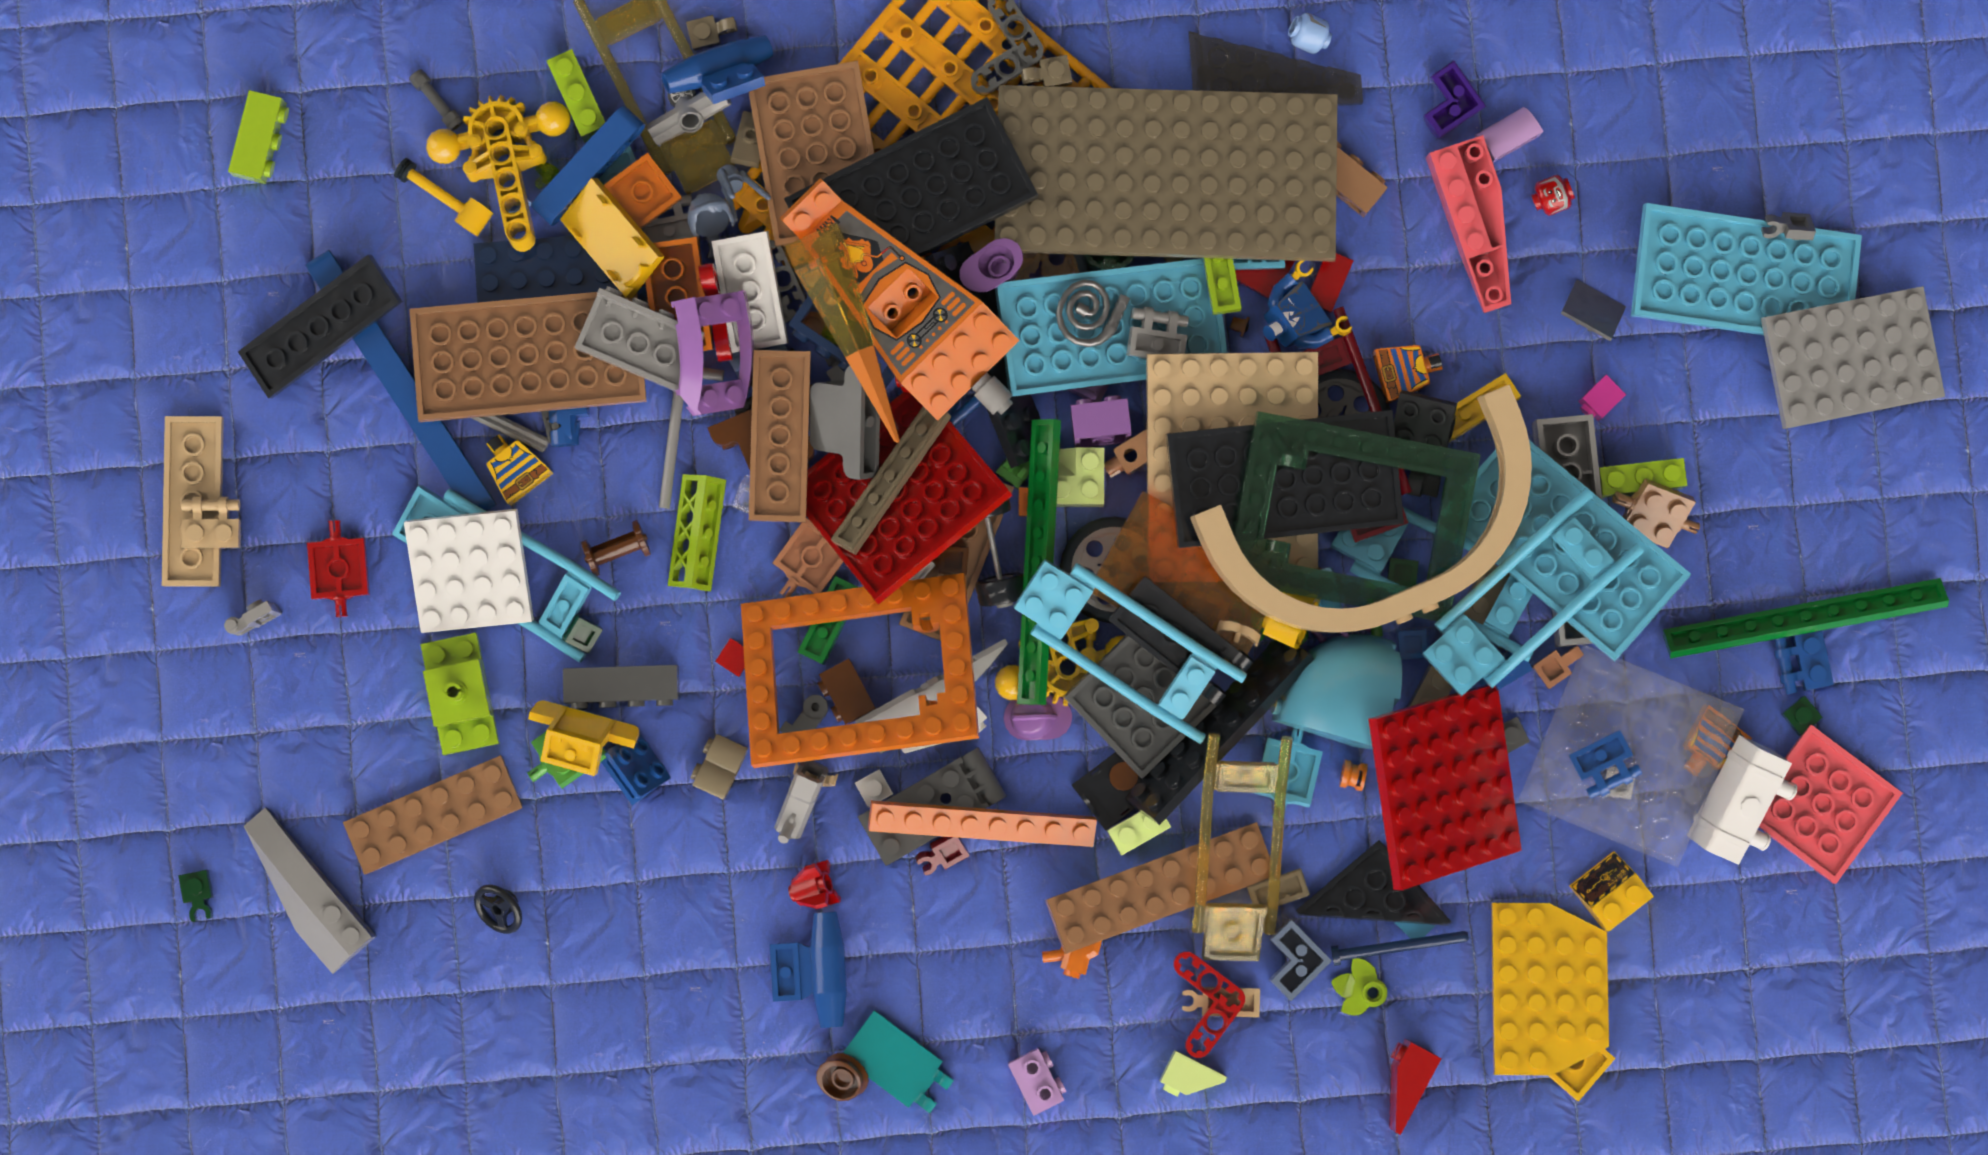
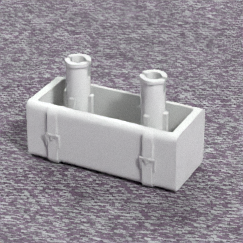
M1741 735L1738 736L1734 746L1729 750L1723 767L1698 814L1696 813L1693 819L1694 822L1686 835L1705 850L1738 865L1749 845L1762 851L1768 848L1771 836L1757 829L1775 795L1784 797L1786 800H1792L1797 793V785L1784 779L1792 763L1772 749Z

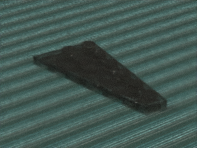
M1191 31L1188 32L1192 90L1338 94L1337 106L1363 104L1360 74L1329 66L1324 67L1312 64L1309 61L1285 57L1282 54L1225 42L1219 38H1210Z

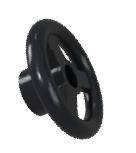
M491 884L483 885L477 889L474 895V906L481 920L496 932L503 934L516 932L522 924V911L516 896L509 890ZM493 893L496 894V896L487 897L484 894ZM484 906L489 908L492 914L495 915L497 922L488 915ZM513 912L514 921L511 925H507V915Z

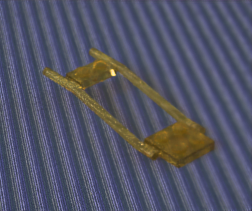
M574 0L573 4L625 106L646 125L647 122L608 45L611 46L661 21L660 19L663 18L683 59L685 60L694 55L667 1L632 0L598 17L595 21L585 1ZM722 110L713 115L714 120L710 119L703 123L698 131L693 133L685 132L661 144L662 146L660 147L652 139L647 130V125L640 134L658 167L665 176L675 171L687 195L717 181V172L724 165L731 164L735 166L734 163H731V156L725 145L733 143L736 140V136Z
M1211 733L1208 736L1202 787L1192 932H1204L1201 953L1203 960L1259 961L1262 934L1274 935L1276 930L1286 790L1293 738L1290 736L1281 737L1278 764L1274 762L1246 761L1217 762L1220 735ZM1214 790L1218 792L1245 793L1275 792L1267 906L1263 904L1240 903L1206 904Z

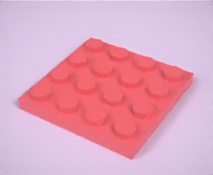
M1809 725L1804 734L1800 736L1785 756V759L1790 761L1792 765L1784 779L1797 785V793L1792 800H1786L1784 797L1775 795L1758 828L1768 833L1771 838L1831 883L1836 884L1903 793L1813 725Z

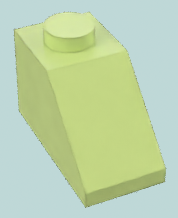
M1174 1050L1159 1081L1165 1084L1163 1090L1178 1097L1180 1092L1188 1095L1225 1083L1227 1077Z

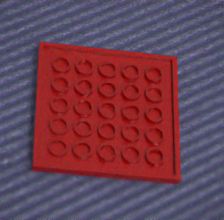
M903 392L889 403L899 440L923 407L912 394ZM881 418L879 469L897 444L894 442ZM948 421L856 555L834 544L831 538L873 478L857 480L847 477L843 470V457L840 454L829 452L808 469L806 516L879 605L1009 499L1012 494L954 425Z
M1488 684L1469 689L1463 696L1455 693L1368 719L1394 890L1408 889L1522 851L1499 690L1497 691L1495 686L1491 688Z

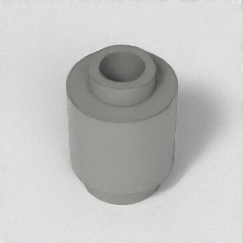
M988 372L971 388L976 393L974 396L992 415L997 411L1002 415L1013 404L1010 400L1013 394L995 376L991 377Z

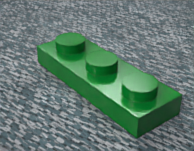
M835 576L827 592L858 587ZM847 620L810 625L798 653L825 665Z

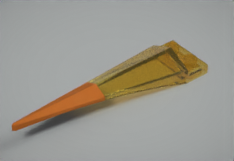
M834 223L785 245V248L799 280L894 442L899 444L898 432L876 356L850 250L839 224Z

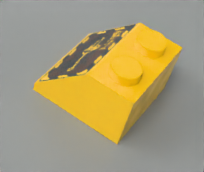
M1615 851L1611 852L1569 885L1602 930L1608 932L1654 897L1639 876Z

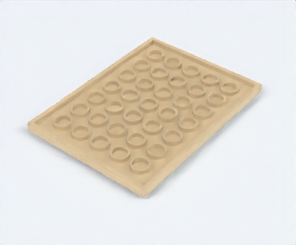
M1318 352L1146 354L1147 576L1154 582L1223 581L1210 563L1202 546L1177 548L1166 434L1318 418ZM1318 533L1237 542L1248 562L1265 580H1283L1318 570Z

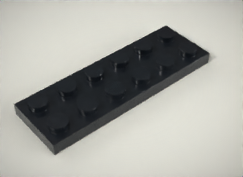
M367 255L240 349L238 353L266 396L273 398L403 301L374 257Z

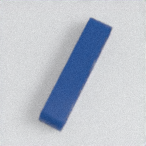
M625 105L621 106L532 202L531 207L551 226L556 225L591 178L599 179L642 133L646 125Z

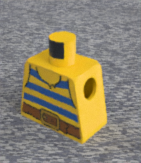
M498 434L486 444L495 455L486 465L502 496L510 506L554 474L519 440L508 446L501 435Z

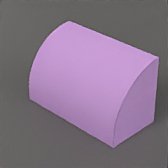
M1522 107L1474 136H1484L1489 154L1494 163L1538 138L1543 133V130L1532 113L1527 108Z

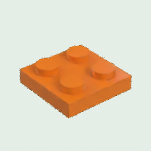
M648 152L604 184L641 229L682 200L681 195Z

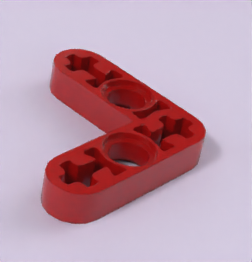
M714 264L699 265V277L705 296L721 294ZM726 323L712 325L718 362L733 360Z
M1183 951L1175 956L1173 961L1174 970L1178 975L1213 1000V1003L1185 1041L1186 1051L1195 1058H1202L1211 1051L1245 1004V994L1238 986L1198 956L1189 951ZM1190 956L1193 959L1191 964L1195 968L1199 969L1200 964L1205 967V969L1198 973L1195 982L1190 979L1194 975L1193 972L1188 969L1184 972L1180 970L1182 965L1179 963V960L1181 958L1187 959ZM1212 973L1217 977V985L1214 989L1207 990L1203 988L1201 979L1205 974ZM1223 982L1228 984L1224 988L1227 992L1233 994L1237 991L1239 993L1237 995V999L1240 1001L1238 1005L1232 1003L1230 1006H1227L1226 1002L1228 999L1221 993L1218 999L1213 996L1220 990ZM1217 1013L1222 1016L1223 1025L1220 1029L1212 1030L1208 1027L1207 1019L1211 1014ZM1203 1026L1208 1033L1215 1035L1212 1041L1208 1036L1203 1041V1045L1206 1047L1204 1051L1198 1049L1196 1052H1193V1044L1190 1042L1193 1038L1196 1040L1201 1038L1204 1033L1198 1030Z

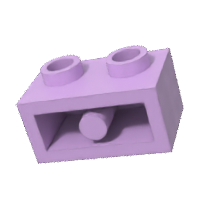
M1036 1048L1008 1062L1010 1070L1033 1116L1064 1101L1062 1094L1066 1090L1060 1077L1054 1079L1049 1070L1054 1065L1047 1051L1041 1053L1039 1048Z

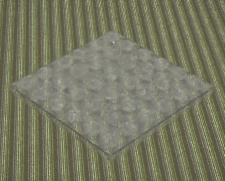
M1583 645L1581 651L1584 655L1576 661L1518 802L1679 868L1744 709L1619 658L1614 662L1602 651ZM1621 730L1633 753V757L1625 760L1624 763L1627 769L1638 764L1643 774L1633 778L1634 782L1628 785L1623 783L1609 790L1610 793L1603 797L1599 795L1590 799L1586 789L1596 783L1593 777L1581 781L1569 755ZM1615 765L1601 772V775L1605 780L1619 773Z

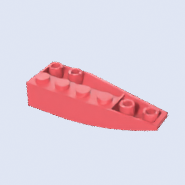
M1481 135L1430 152L1426 156V161L1451 233L1483 313L1511 305L1502 190L1484 136Z

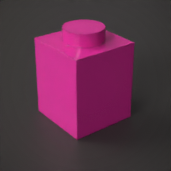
M1606 374L1578 402L1582 405L1580 409L1585 415L1593 414V418L1599 421L1626 394Z

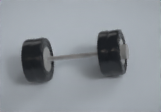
M1009 499L984 518L996 576L988 577L975 583L980 606L1008 607L1014 605L1013 602L1017 601L1023 592L1024 573H1001L990 517L1004 514L1011 510Z

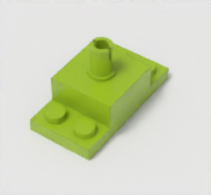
M471 633L420 644L425 665L423 675L433 725L438 730L442 754L445 756L500 744L478 634Z

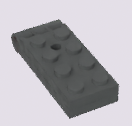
M978 747L885 801L986 809L1007 797ZM948 793L951 795V802L949 804L941 802L942 794ZM870 810L858 816L885 866L938 837L869 831Z

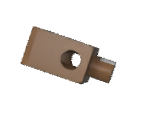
M1147 429L1113 449L1116 456L1104 462V467L1111 478L1124 470L1127 474L1131 475L1147 466ZM1135 450L1137 452V459L1128 462L1125 455Z

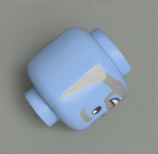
M1310 13L1296 16L1288 31L1292 45L1311 54H1316L1321 48L1326 49L1332 38V34L1329 33V23Z

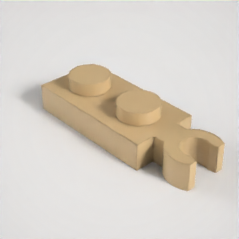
M1203 987V988H1205V989H1207V990H1211V989H1214L1215 987ZM1221 987L1213 995L1217 999L1220 993L1228 999L1226 1002L1227 1006H1230L1232 1003L1238 1005L1240 1002L1237 999L1239 993L1235 991L1231 994L1224 989L1225 987ZM1240 988L1245 994V1004L1236 1017H1259L1260 988ZM1192 990L1182 991V995L1193 997V1004L1191 1006H1182L1183 1011L1191 1012L1196 1010L1197 1007H1202L1203 1016L1213 1003V1000L1204 993L1197 995ZM1214 1013V1014H1211L1210 1016H1221V1015H1220V1014H1217V1013Z

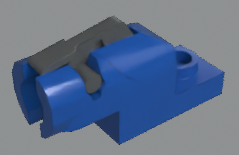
M589 407L541 411L547 438L552 447L579 445L580 420L577 421V418L590 417Z

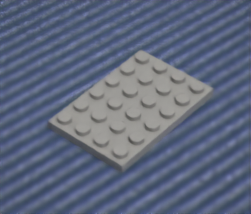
M1924 286L1761 318L1783 429L1945 397Z

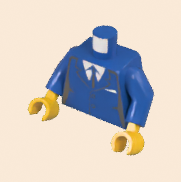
M1299 261L1295 265V271L1292 274L1288 273L1271 290L1267 302L1269 310L1264 314V319L1268 324L1264 326L1263 334L1269 341H1274L1278 338L1285 347L1295 345L1297 348L1317 349L1334 340V336L1337 334L1342 336L1348 335L1352 330V326L1342 330L1339 327V323L1348 319L1347 316H1342L1337 319L1335 326L1330 329L1333 323L1302 280L1299 283L1297 281L1300 277L1310 275L1313 272V267L1307 273H1302L1299 267L1304 261Z

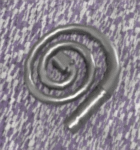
M1080 280L1072 283L1062 293L1056 310L1057 324L1064 337L1072 343L1084 347L1099 346L1110 339L1117 331L1119 321L1126 310L1130 298L1120 294L1107 325H1105L1103 331L1097 337L1091 339L1077 338L1069 333L1062 316L1067 297L1075 289L1082 286L1095 288L1102 296L1104 306L1102 315L1097 321L1092 324L1079 323L1073 315L1075 302L1079 298L1086 296L1092 299L1093 308L1091 310L1089 306L1080 302L1076 305L1074 312L1083 317L1095 315L1099 310L1100 302L1096 294L1089 290L1078 291L1071 296L1067 303L1066 313L1068 320L1075 328L1084 331L1096 329L1105 322L1110 309L1109 296L1102 285L1094 280Z

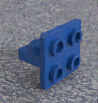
M640 733L634 749L617 744L604 753L606 759L601 761L632 806L641 801L655 788L671 779L664 765L659 761Z

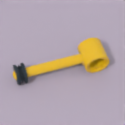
M405 158L398 164L394 173L396 178L401 179L403 183L408 180L412 181L456 211L458 215L454 221L478 237L494 214L471 197L464 204L415 170L417 164L412 163L410 159Z

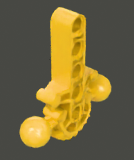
M500 94L498 100L494 101L493 97L489 96L488 103L484 104L478 100L479 108L470 107L469 112L472 116H463V121L468 126V132L456 134L449 129H438L428 137L426 151L433 161L440 164H449L458 158L462 150L471 148V156L463 164V170L467 178L471 182L494 179L505 234L516 251L526 252L535 244V232L522 171L534 166H542L547 161L542 147L536 141H532L531 133L541 131L549 137H558L569 128L571 114L563 104L557 101H548L539 107L536 115L523 117L526 107L521 102L517 103L515 98L510 97L506 101L505 97ZM504 129L501 135L493 136L496 130ZM515 142H516V143H520V144H527V145H516ZM510 155L507 160L503 162L498 161L501 156ZM515 180L512 186L503 187L507 181ZM521 206L517 212L509 213L512 207ZM518 232H526L524 237L515 239V235Z
M1090 618L1072 623L1065 634L1068 639L1067 644L1077 650L1075 642L1085 638L1086 648L1082 649L1080 653L1096 664L1125 636L1120 635L1111 638L1106 644L1105 649L1096 651L1093 648V641H1096V631L1099 628L1098 621ZM1049 646L1051 660H1048L1047 697L1050 693L1054 694L1052 703L1056 704L1059 697H1063L1088 671ZM1069 660L1074 664L1075 672L1072 675L1061 673L1060 663L1062 661ZM1007 665L1001 668L995 677V688L998 694L1010 701L1017 700L1018 665ZM1063 697V706H1068V702Z

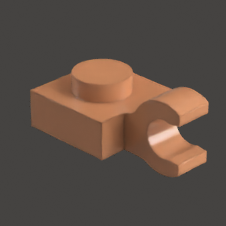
M1574 646L1562 656H1560L1557 650H1554L1532 665L1547 689H1550L1572 674L1568 666L1584 654L1578 646Z

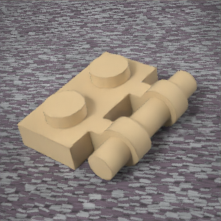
M203 497L182 499V511H193V519H182L181 548H240L241 520L229 519V511L240 510L239 499H229V497H219L218 499H203ZM204 511H218L219 519H204Z

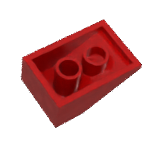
M1404 1039L1403 1043L1398 1042L1390 1056L1394 1060L1391 1064L1389 1128L1399 1135L1402 1134L1442 1059Z

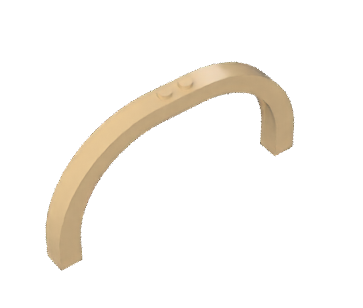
M1510 384L1477 397L1490 428L1498 457L1499 479L1496 502L1488 524L1476 544L1462 559L1443 573L1365 606L1339 609L1310 605L1282 593L1258 574L1242 553L1221 505L1190 517L1210 563L1227 586L1255 610L1277 622L1313 632L1340 633L1375 628L1395 620L1398 625L1413 619L1411 613L1422 609L1424 614L1439 608L1438 602L1457 594L1476 582L1497 562L1514 538L1527 506L1531 486V449L1527 429Z

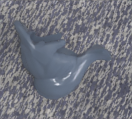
M711 193L697 194L689 206L687 222L693 236L697 237L696 233L705 236L709 246L707 257L715 260L711 241L719 240V234L727 229L730 221L732 227L735 226L734 217L729 203L724 198Z

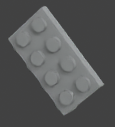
M608 286L606 290L599 288L574 348L676 392L679 389L680 354L675 326L678 324V321L674 320L675 315L663 309H659V312L648 309L649 304L637 298H633L632 301L622 298L623 293ZM701 331V333H702V341H703V340H704V337H705V333Z

